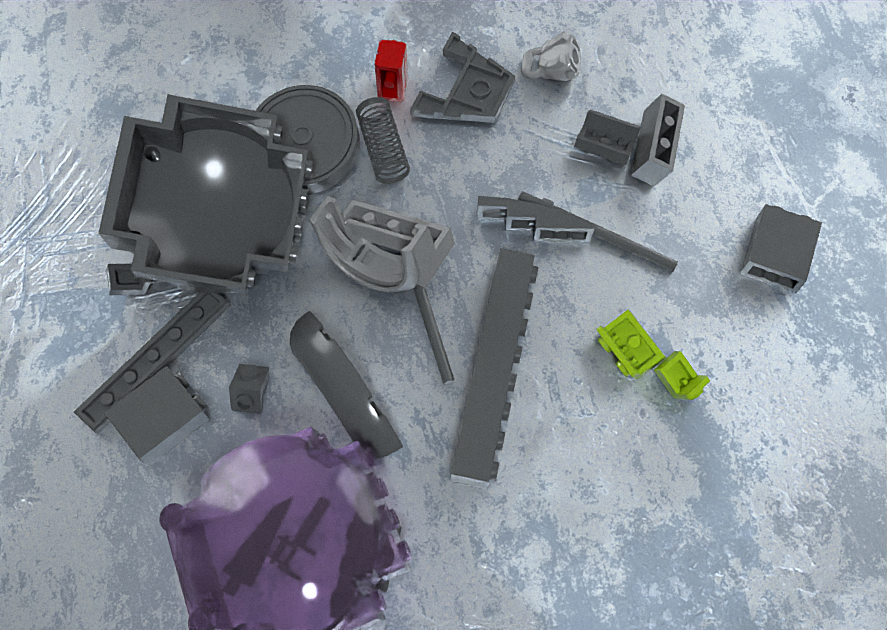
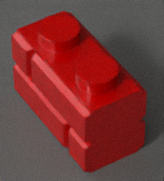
M382 39L379 41L378 54H376L374 63L377 96L387 99V101L401 102L404 101L405 88L408 82L407 44L397 40Z

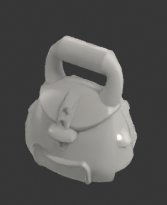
M562 32L551 40H547L542 47L533 48L523 54L521 73L527 78L543 77L555 81H571L579 75L581 64L580 45L573 35ZM534 55H540L538 69L532 71Z

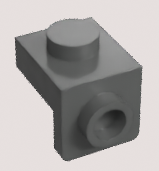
M108 264L106 268L109 295H146L150 284H153L154 280L136 277L131 272L132 264Z
M239 364L229 386L232 411L261 413L263 409L262 395L270 377L269 367Z

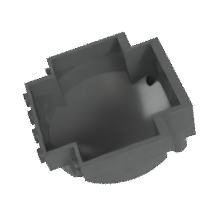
M167 94L162 123L124 116L98 234L111 249L129 251L134 254L131 272L136 277L167 282L173 286L193 292H230L247 295L248 287L254 288L256 274L266 275L272 270L288 272L289 265L296 264L298 247L294 245L295 242H301L303 231V218L300 217V214H306L308 203V189H304L303 186L305 178H311L313 161L308 160V150L280 145L283 126H278V116L275 114Z

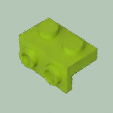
M629 309L607 326H600L596 329L601 335L597 340L607 353L614 352L619 359L615 364L625 377L631 375L638 380L667 358Z

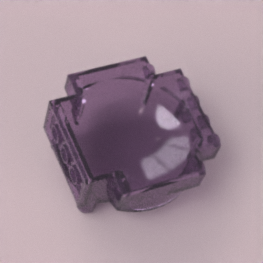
M312 427L292 435H275L259 438L233 449L213 464L206 473H203L204 475L201 478L202 494L186 505L171 503L162 509L159 522L167 534L189 614V630H363L386 620L383 612L387 609L384 596L380 589L375 590L374 586L411 571L408 561L413 558L405 540L401 541L397 529L401 527L395 510L393 508L389 510L385 497L389 496V492L382 477L377 478L374 467L378 463L371 447L366 448L359 441H355L335 450L330 447L324 433L320 434Z

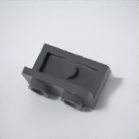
M590 109L587 112L574 147L581 149L584 153L596 154L607 158L610 162L626 165L639 134L640 126Z

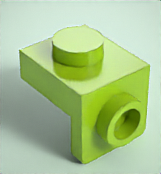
M674 351L654 369V372L674 399L693 400L703 393V388L710 382L707 375H697L681 351Z

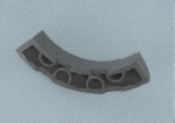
M311 311L305 313L295 322L290 332L289 344L292 353L315 382L347 431L360 455L366 459H378L401 449L403 445L387 417L382 414L374 401L369 402V399L372 398V393L337 342L333 338L331 339L327 333L324 334L322 332L324 330L323 324Z

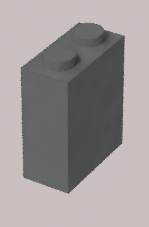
M765 204L756 219L740 274L797 293L807 281L822 222L806 215L786 211L779 206Z
M167 366L104 412L134 454L147 467H150L209 421V418L203 412L208 408L197 393L191 397L186 390L190 386L187 380L179 371L173 374Z

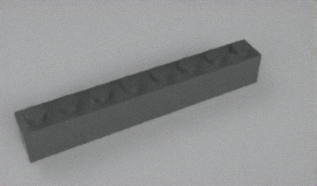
M500 248L450 482L488 490L489 481H496L500 462L494 461L495 451H502L506 433L500 431L501 421H508L511 403L505 402L507 391L514 393L517 374H513L511 371L513 363H520L523 346H518L517 342L519 336L525 337L528 319L522 317L524 309L530 310L533 293L528 292L529 283L535 284L538 267L533 266L535 257L533 254Z

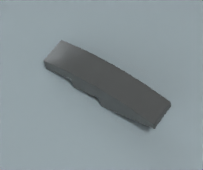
M478 196L477 220L505 221V230L533 231V241L590 243L594 224L567 212L516 199Z

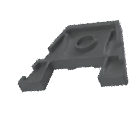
M452 32L443 48V56L465 65L446 100L420 91L410 109L411 116L495 123L515 83V75L491 58L486 59L477 52L476 47L472 44H465L460 40L458 34Z

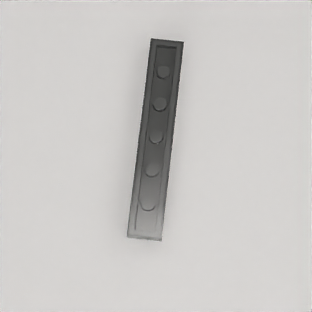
M199 292L87 398L74 413L98 435L110 423L104 412L164 367H168L231 306L230 303L219 293Z

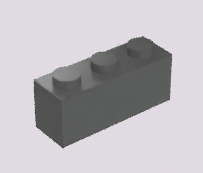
M661 94L644 110L631 176L655 186L673 172L685 108L684 104Z

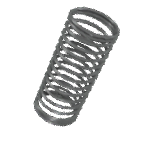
M373 97L362 101L356 109V115L376 180L383 184L397 183L408 176L410 166L406 159L405 150L398 134L390 104L387 99L382 97ZM384 103L387 105V107H371L368 110H366L362 115H360L361 111L371 104ZM376 108H386V110L384 111H376L367 115L366 117H363L370 110ZM382 113V114H380V115H378V116L368 118V117H370V116H372V115H374V114ZM382 118H386V119L383 120V121H379V122H376V123H373V124H369L370 122L378 121V120H380V119H382ZM382 123H387V124L384 125V126H381V127H378V128H374V129L372 128V127L375 126V125H380V124H382ZM383 128H389V129H387L386 131H383V132L373 133V132H375V131H377V130H381V129H383ZM384 133H390L389 135H387V136H385V137L375 138V137H377V136H379V135H382V134H384ZM386 138H392V139H390V140H388V141H386V142L377 143V142H379L380 140H383V139H386ZM389 143H393V144L390 145V146H387V147H384V148H379V147H381L382 145L389 144ZM395 148L389 152L381 153L384 150ZM395 154L393 156L383 158L386 155ZM401 165H404L403 168L396 172L380 173L382 170H392ZM407 167L405 173L394 178H381L378 176L379 174L385 176L394 175Z

